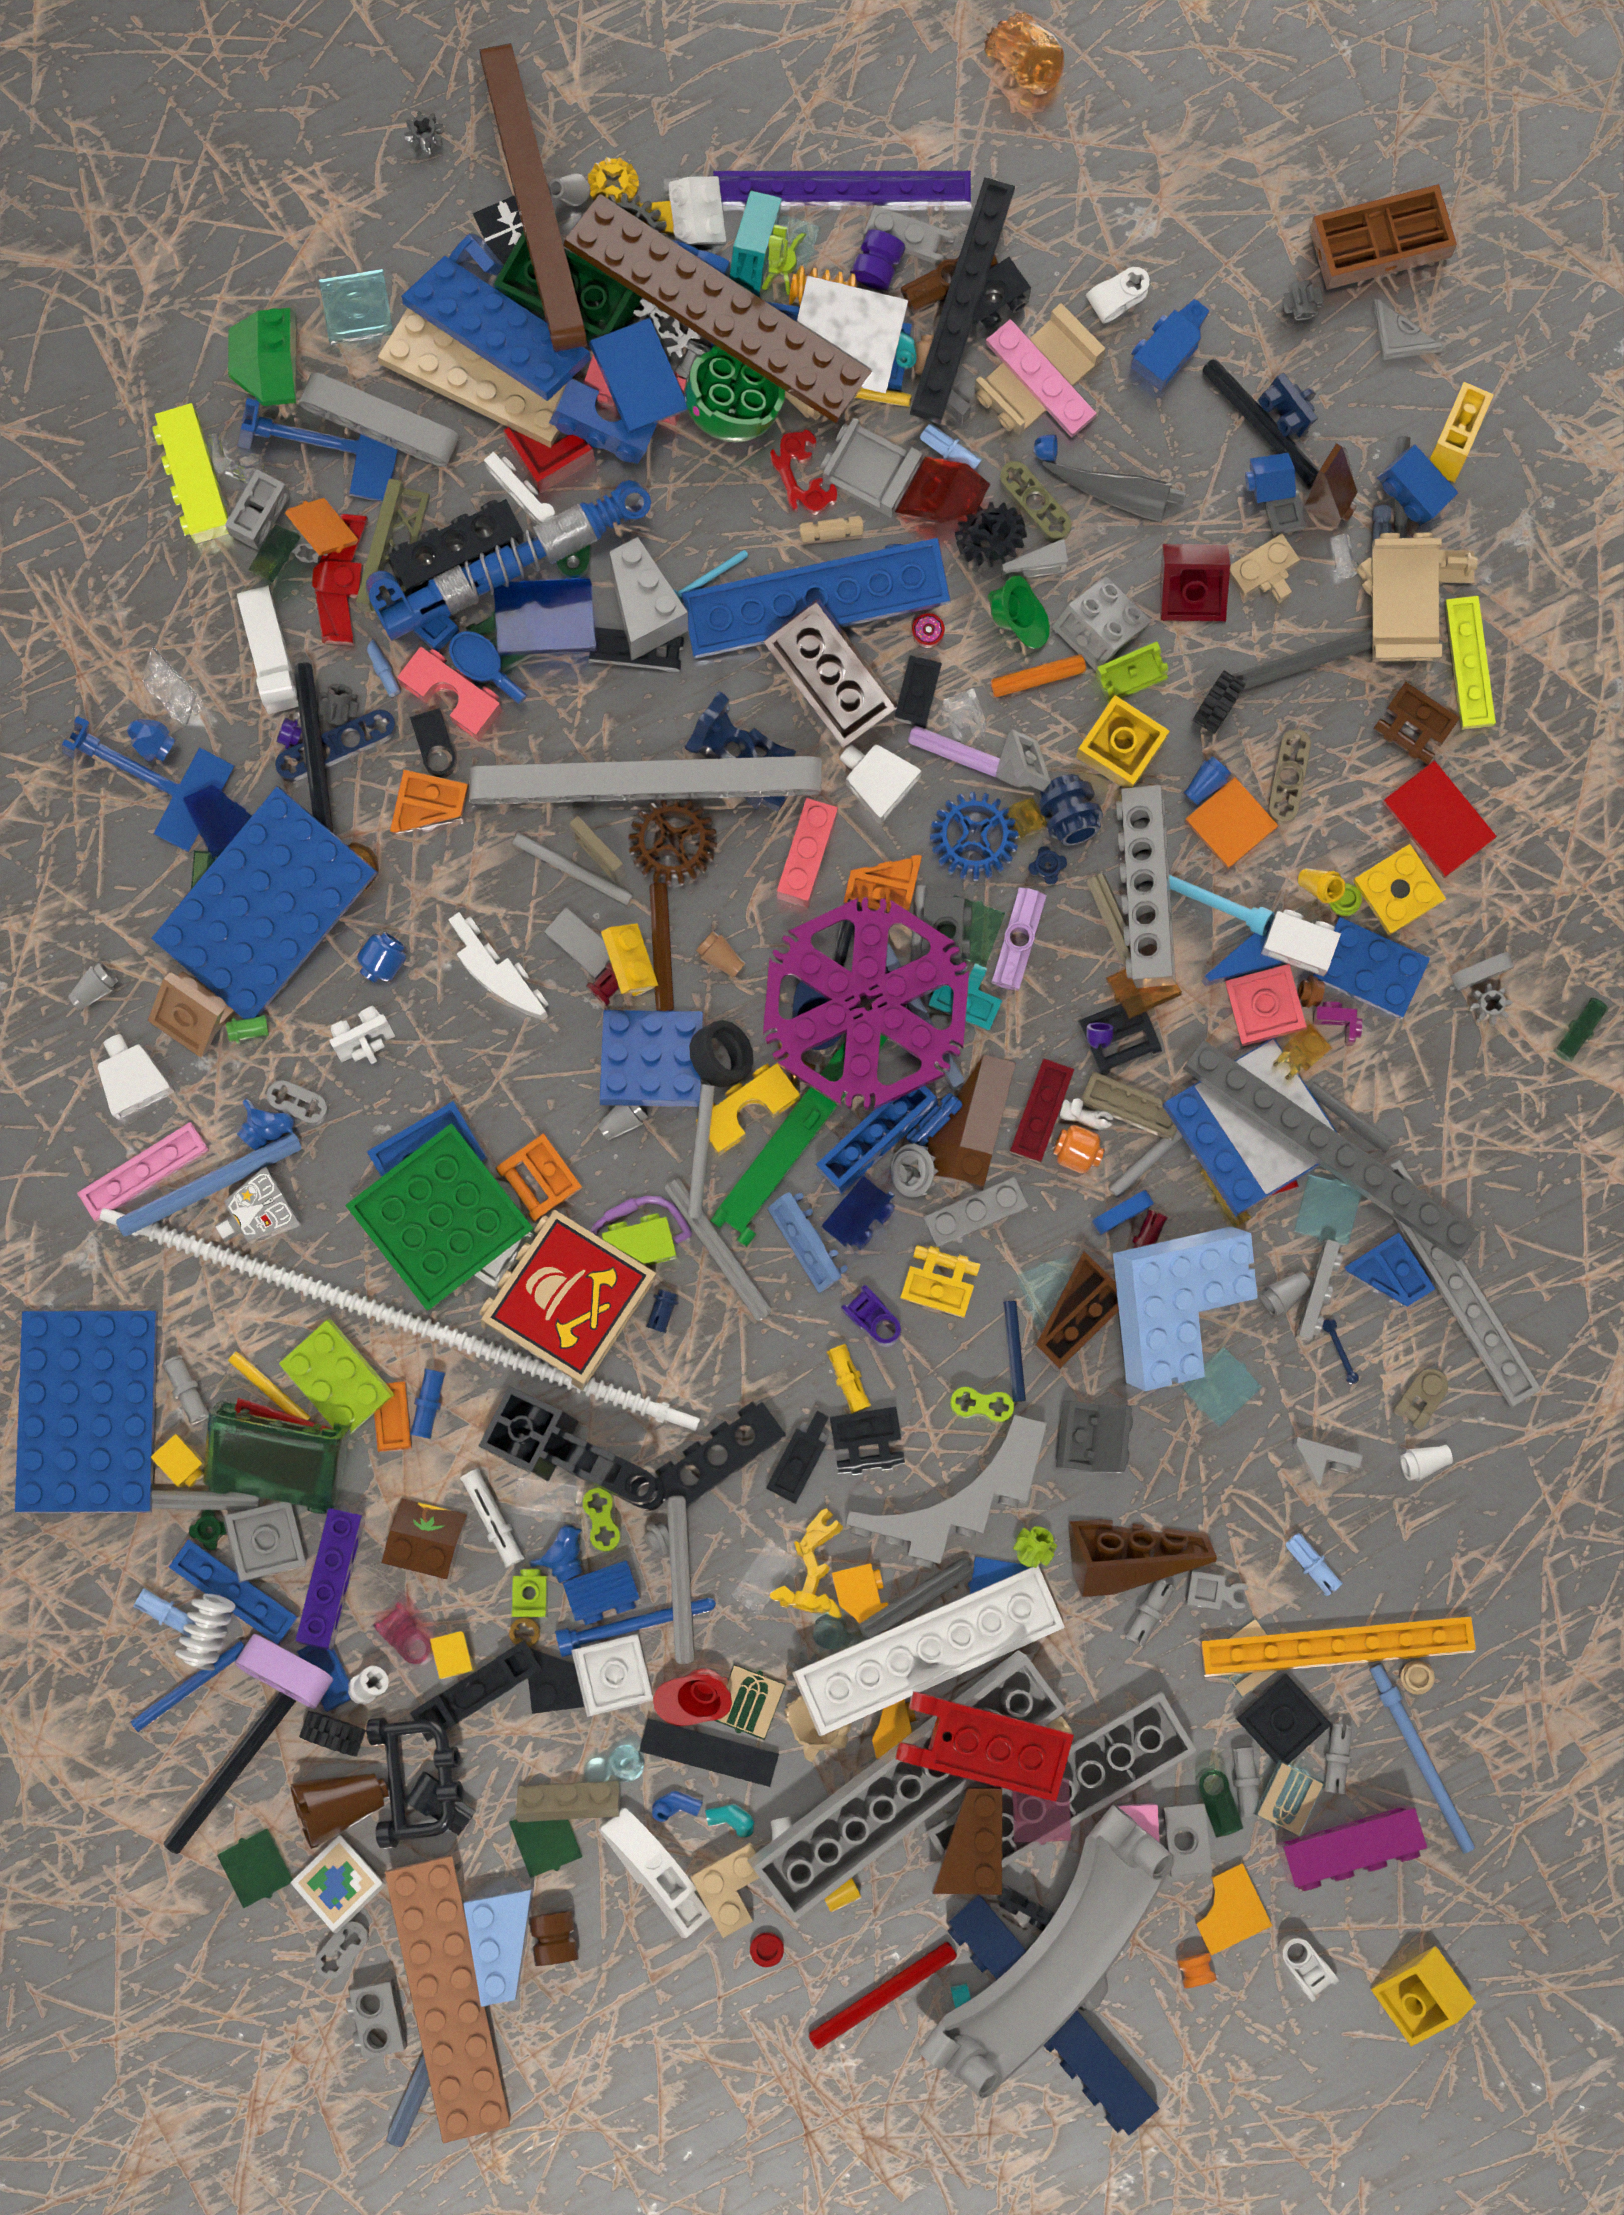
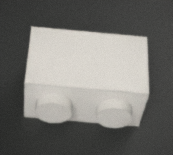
M1284 910L1283 913L1277 911L1261 954L1324 976L1328 971L1341 934L1335 932V927L1328 923L1316 921L1313 924L1302 920L1303 915L1295 911Z

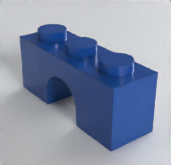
M571 378L561 392L549 423L556 426L564 434H573L586 440L592 447L603 448L614 453L622 461L638 464L647 450L657 423L628 434L622 419L610 422L598 415L595 408V401L599 394L598 390Z

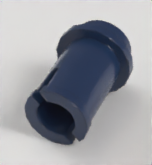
M659 1289L657 1295H653V1298L656 1299L646 1327L663 1333L667 1332L674 1305L679 1304L676 1301L677 1294Z

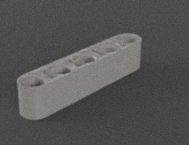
M311 373L299 400V405L310 413L439 467L448 466L459 439V435L448 427L320 373Z

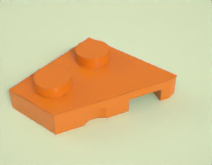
M403 770L390 832L398 833L462 817L469 784Z
M914 855L911 858L895 862L888 861L869 868L863 867L851 870L843 904H846L848 899L854 900L856 898L862 903L865 897L868 898V908L871 911H876L880 908L881 899H885L887 914L890 912L891 900L909 912L922 856Z

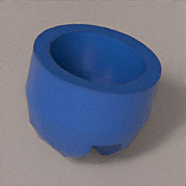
M1042 435L1035 440L1033 452L1040 460L1056 461L1058 453L1057 435Z

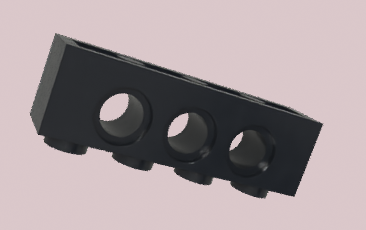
M507 499L499 503L497 500L487 502L480 507L479 512L471 516L462 514L454 518L450 522L451 525L441 530L438 527L430 529L421 535L422 539L412 544L406 541L395 546L392 549L393 553L388 554L389 564L405 596L407 597L428 586L429 580L440 574L442 575L445 571L448 572L451 568L454 569L457 565L461 568L465 567V561L471 564L479 560L481 553L487 556L495 552L496 545L500 548L506 545L512 548L511 537L518 544L523 543L524 532ZM480 526H488L493 530V533L489 537L483 538L478 536L475 531ZM451 540H459L464 546L459 551H451L446 547V544ZM427 553L434 557V561L430 565H421L417 562V557Z
M752 1401L737 1412L740 1418L731 1425L724 1421L710 1432L713 1438L703 1445L697 1441L682 1452L685 1456L684 1459L675 1465L672 1461H669L655 1471L658 1476L656 1479L665 1488L666 1501L668 1497L683 1496L686 1500V1508H688L786 1437L785 1432L763 1402L756 1406L754 1401ZM741 1427L751 1428L755 1432L754 1441L749 1445L739 1444L735 1438L738 1429ZM720 1446L726 1449L728 1456L723 1464L714 1465L710 1463L708 1454L713 1447ZM688 1466H694L700 1472L698 1482L693 1485H686L681 1480V1472Z

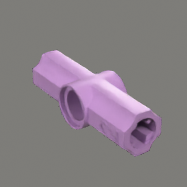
M1019 887L992 984L1004 989L1019 991L1047 895L1033 889ZM1015 932H1022L1027 936L1028 943L1021 947L1015 946L1011 942L1010 936Z

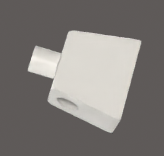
M851 744L839 758L852 770L846 778V786L880 825L921 778V770L879 745H874L864 755Z
M121 1034L112 1036L103 1042L110 1058L99 1063L98 1070L110 1112L116 1119H121L175 1092L148 1052L140 1044L128 1049Z

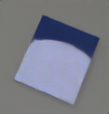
M590 578L509 582V587L501 585L495 588L496 651L498 656L596 651L597 642L595 640L591 593L592 583Z

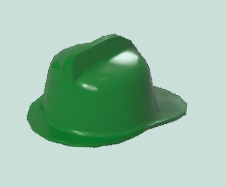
M1012 576L1003 587L988 594V600L991 604V615L997 626L1005 630L1014 631L1019 640L1025 646L1032 649L1041 648L1047 642L1050 633L1048 615L1023 577Z

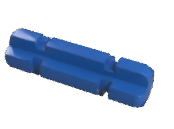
M948 1093L940 1101L942 1103L940 1107L936 1105L918 1123L920 1127L918 1129L914 1127L906 1138L909 1143L924 1147L929 1142L927 1138L929 1136L933 1138L951 1119L949 1115L951 1113L955 1115L962 1108L963 1104L954 1094Z

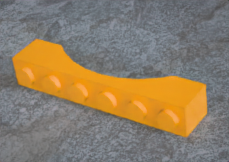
M871 1563L832 1573L839 1606L853 1616L859 1624L888 1606V1602H880L878 1590L884 1588L879 1569H872ZM903 1699L882 1709L879 1724L872 1737L876 1759H879L912 1733L910 1723L916 1722L914 1710L909 1709L910 1702L905 1703Z

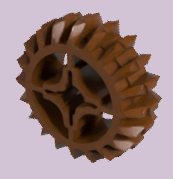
M662 799V808L657 809L653 802L649 803L650 815L642 810L638 813L644 823L633 821L631 824L632 828L639 833L628 835L630 842L637 843L629 847V853L631 855L640 854L633 860L634 865L637 867L646 863L641 871L645 877L652 871H655L653 874L654 883H658L662 875L666 876V886L672 885V877H678L679 885H684V875L686 874L689 875L692 881L697 880L694 869L697 868L700 872L705 873L707 867L702 860L707 862H713L714 855L706 850L717 849V843L708 840L717 835L716 829H706L712 824V819L705 817L699 820L704 813V809L699 807L692 813L693 802L690 800L685 803L684 808L680 807V799H674L673 806H668L667 800ZM681 818L692 825L675 828L665 819ZM657 824L661 837L653 844L654 847L646 850L647 835L651 828ZM665 830L674 839L682 838V840H678L679 852L676 847L674 848L671 844H668ZM699 833V848L696 854L689 860L684 848L692 840V836ZM664 856H672L680 865L666 866L658 863L654 858L658 857L660 859Z

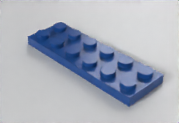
M446 256L441 258L401 296L403 305L546 401L552 398L591 360L590 351L584 347L554 352L545 321Z

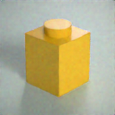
M175 1434L151 1456L154 1462L177 1487L183 1488L187 1484L190 1488L205 1475L202 1470L207 1464L181 1435Z

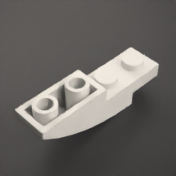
M460 912L448 919L451 926L466 945L464 949L457 953L459 960L484 988L510 1007L526 1015L541 1020L548 1017L544 1008L549 1004L538 989L533 992L525 983L529 976L519 962L513 965L507 958L496 965L495 962L500 960V958L489 943L483 946L479 941L477 935L481 931L471 917L464 919Z
M626 1808L620 1810L619 1817H611L598 1829L634 1880L644 1885L682 1938H687L711 1917L708 1910L695 1894L696 1887L649 1830Z

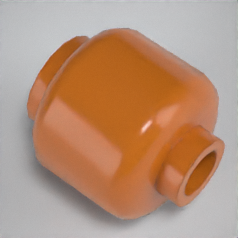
M1072 1125L1067 1130L1062 1129L1060 1131L1053 1154L1057 1155V1163L1059 1165L1084 1174L1090 1170L1091 1166H1099L1105 1149L1099 1147L1100 1136L1097 1133L1077 1125Z

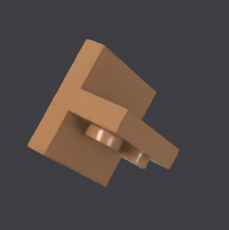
M184 971L178 976L170 972L162 980L148 1021L202 1058L209 1051L214 1035L233 1017L235 1011L222 998L215 995L210 989Z

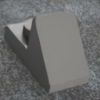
M1011 729L1006 738L996 777L1018 788L1032 786L1044 791L1051 781L1038 741Z
M1299 1437L1295 1438L1292 1444L1316 1487L1321 1484L1326 1462L1331 1463L1330 1469L1350 1474L1351 1469L1356 1470L1361 1466L1363 1458L1361 1454Z

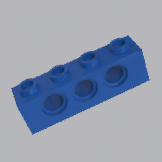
M923 1086L875 1109L816 1163L818 1171L842 1195L938 1105L937 1097L926 1086Z

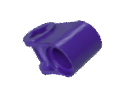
M863 1285L861 1287L862 1292L848 1305H843L840 1308L876 1344L882 1347H891L901 1337L900 1323L885 1307L884 1303L866 1285ZM866 1302H868L860 1311H858ZM885 1322L893 1324L896 1328L895 1334L889 1339L879 1337L876 1331L880 1324Z

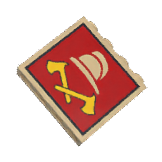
M554 1209L549 1218L543 1216L537 1224L534 1232L538 1235L530 1245L526 1242L516 1257L519 1263L514 1271L507 1270L497 1286L501 1290L496 1298L493 1300L489 1297L479 1313L483 1316L481 1327L486 1329L487 1326H490L571 1377V1384L583 1391L655 1282L656 1273Z

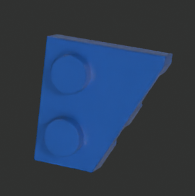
M1400 1233L1395 1234L1344 1267L1347 1272L1406 1307L1435 1290L1434 1285Z

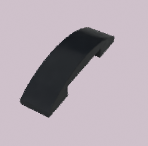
M523 1640L446 1691L411 1711L410 1714L414 1720H434L441 1724L445 1730H448L542 1670V1667L526 1641ZM422 1733L427 1742L434 1738L430 1733Z

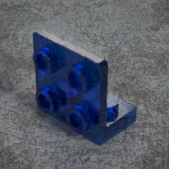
M863 1175L822 1224L821 1228L849 1252L852 1253L856 1247L862 1251L874 1236V1231L871 1229L877 1222L883 1225L895 1211L894 1208L896 1206L893 1204L895 1195L891 1191L885 1194Z

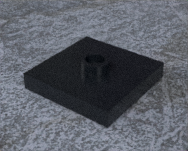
M1284 1673L1235 1718L1279 1768L1282 1763L1285 1765L1291 1763L1332 1725L1287 1673Z

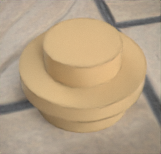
M1414 1660L1408 1662L1401 1670V1684L1409 1693L1424 1694L1434 1684L1435 1676L1433 1669L1426 1662Z

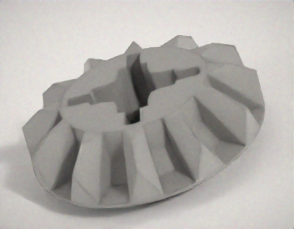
M907 1144L901 1147L892 1159L890 1170L893 1184L901 1194L907 1197H918L928 1194V1189L936 1185L933 1181L934 1175L938 1172L933 1164L936 1157L928 1153V1147ZM910 1165H918L917 1170L921 1176H913L914 1171Z

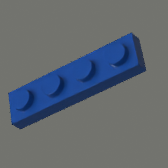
M190 1539L186 1541L168 1566L205 1594L219 1595L232 1601L235 1604V1609L232 1613L276 1645L281 1644L299 1618L249 1581L239 1583L237 1573Z

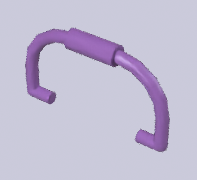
M649 1195L637 1199L630 1198L604 1212V1216L594 1223L590 1230L591 1233L597 1236L599 1230L607 1223L610 1225L638 1210V1206L658 1204L669 1210L682 1230V1233L673 1237L676 1245L692 1236V1231L684 1216L672 1202L660 1196Z

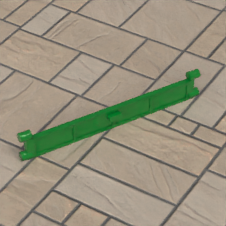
M882 1034L880 1039V1051L889 1040ZM846 1040L820 1073L821 1076L829 1081H838L843 1076ZM810 1087L716 1210L710 1222L718 1228H721L724 1223L730 1225L740 1233L736 1241L747 1248L757 1235L747 1226L839 1105ZM845 1093L843 1094V1097H842L841 1102L843 1101V1099L846 1097L847 1094H845Z

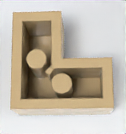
M752 1842L690 1876L722 1938L754 1920L739 1892V1889L760 1878L747 1861L757 1853Z

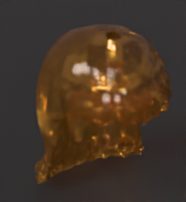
M1016 11L1013 16L1008 17L1007 21H999L997 27H992L991 32L987 33V39L984 40L986 46L984 49L985 53L988 56L999 59L1023 89L1033 95H1045L1057 86L1064 70V50L1054 35L1038 26L1036 20L1031 15H1028L1027 12L1020 13Z

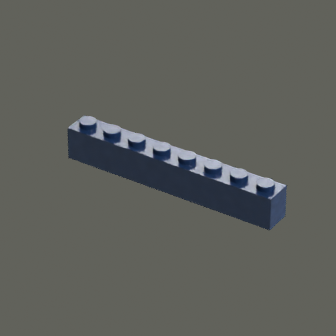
M980 1895L973 1896L947 1919L951 1925L947 1932L959 1946L966 1943L974 1953L969 1958L982 1973L988 1969L996 1978L995 1981L1006 1973L1027 1951ZM1078 2010L1043 2045L1049 2053L1056 2049L1064 2060L1059 2064L1072 2080L1078 2075L1086 2087L1082 2089V2092L1094 2106L1101 2103L1109 2113L1104 2118L1117 2133L1123 2129L1128 2136L1131 2135L1160 2109Z

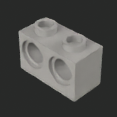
M256 469L225 524L230 536L259 551L290 497L286 484Z
M394 1980L350 1990V1997L346 1998V2007L349 2018H355L357 2031L353 2032V2041L356 2052H362L363 2060L404 2051L407 2048ZM366 1994H374L379 1998L380 2008L377 2012H369L364 2008L363 1998ZM380 2028L386 2032L387 2043L384 2046H376L371 2042L370 2032L372 2029Z

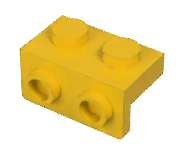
M638 923L609 927L601 931L621 994L631 993L632 996H639L658 986Z

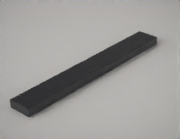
M984 177L912 403L910 415L939 424L942 422L1014 195L1015 186Z

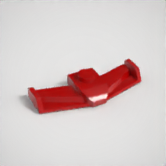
M340 514V518L358 538V542L355 545L343 548L340 553L333 551L328 553L327 556L322 555L319 564L313 568L312 587L315 589L322 643L355 646L348 597L357 598L361 585L363 565L362 563H353V559L365 527L368 524V518L363 515Z

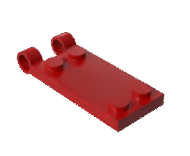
M913 1691L909 1709L937 1716L929 1748L925 1749L913 1744L899 1742L895 1756L896 1760L1056 1802L1074 1734ZM945 1732H950L951 1734L948 1741H944L942 1738Z

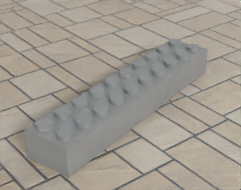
M1019 1650L952 1701L1042 1726H1047L1066 1711V1708L1027 1655ZM937 1716L931 1717L901 1742L928 1749ZM945 1732L942 1736L943 1740L948 1741L951 1734L950 1732ZM898 1743L747 1861L794 1923L975 1781L896 1760Z

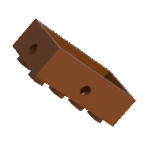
M1439 184L1316 215L1313 217L1309 229L1327 290L1449 259L1452 257L1457 246Z

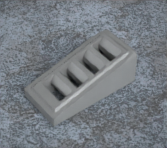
M1065 539L1002 564V580L1006 581L1012 576L1028 578L1065 573L1068 565Z

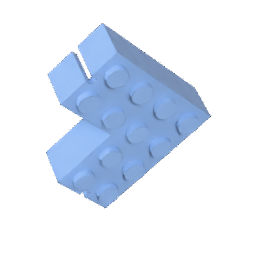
M1231 1226L1113 1253L1126 1383L1143 1391H1149L1170 1386L1172 1381L1183 1383L1205 1377L1198 1312L1257 1299L1255 1269L1248 1267V1264L1254 1263L1251 1233Z

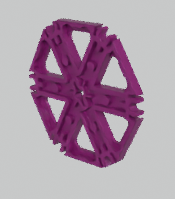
M864 897L861 903L862 911L860 912L857 910L859 900L856 898L789 930L788 933L798 939L796 943L790 936H783L782 940L790 946V950L785 954L775 949L773 950L774 958L779 962H783L782 964L774 962L769 957L763 1035H766L768 1032L777 1031V1033L767 1035L765 1041L767 1045L775 1041L782 1044L779 1051L772 1053L775 1060H780L787 1054L789 1055L784 1060L777 1062L780 1067L840 1107H842L841 1100L845 1093L847 1094L845 1102L848 1109L852 1108V1100L856 1096H861L865 1100V1110H869L871 1107L870 1096L874 1095L876 1100L875 1110L944 1077L945 1073L940 1072L935 1066L938 1064L942 1070L950 1071L951 1066L943 1060L945 1054L952 1053L959 1058L961 1055L960 1050L950 1043H955L964 1049L969 971L963 975L955 976V974L963 973L967 969V964L963 962L960 965H953L950 962L953 956L960 953L958 947H952L946 953L944 952L948 947L955 945L953 940L892 900L888 914L886 913L887 904L885 899H881L878 910L871 911L868 908V898ZM847 920L852 922L855 926L852 972L815 949L811 944L813 935L841 921ZM902 924L930 943L931 948L927 955L886 974L889 929L893 925ZM793 975L830 1001L793 1019H784L779 1015L781 981L785 976ZM878 985L877 988H875V989H873V990H871V991L869 990V989H871V988H873V987H875V986ZM945 985L951 987L954 992L952 1023L945 1030L936 1029L903 1007V1005ZM866 995L868 999H876L872 1003V1010L867 1011L864 1007L857 1008V1005L861 1003L860 997ZM847 1032L844 1072L841 1079L834 1082L829 1081L802 1062L801 1057L804 1052ZM881 1034L921 1060L920 1070L891 1085L881 1084L877 1079Z

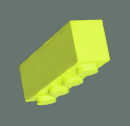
M189 403L154 414L157 425L152 426L157 444H163L166 455L162 456L161 459L166 474L173 475L175 485L171 486L170 489L176 506L182 505L184 516L179 517L185 536L191 535L195 544L229 534L225 527L229 517L198 413L193 404Z

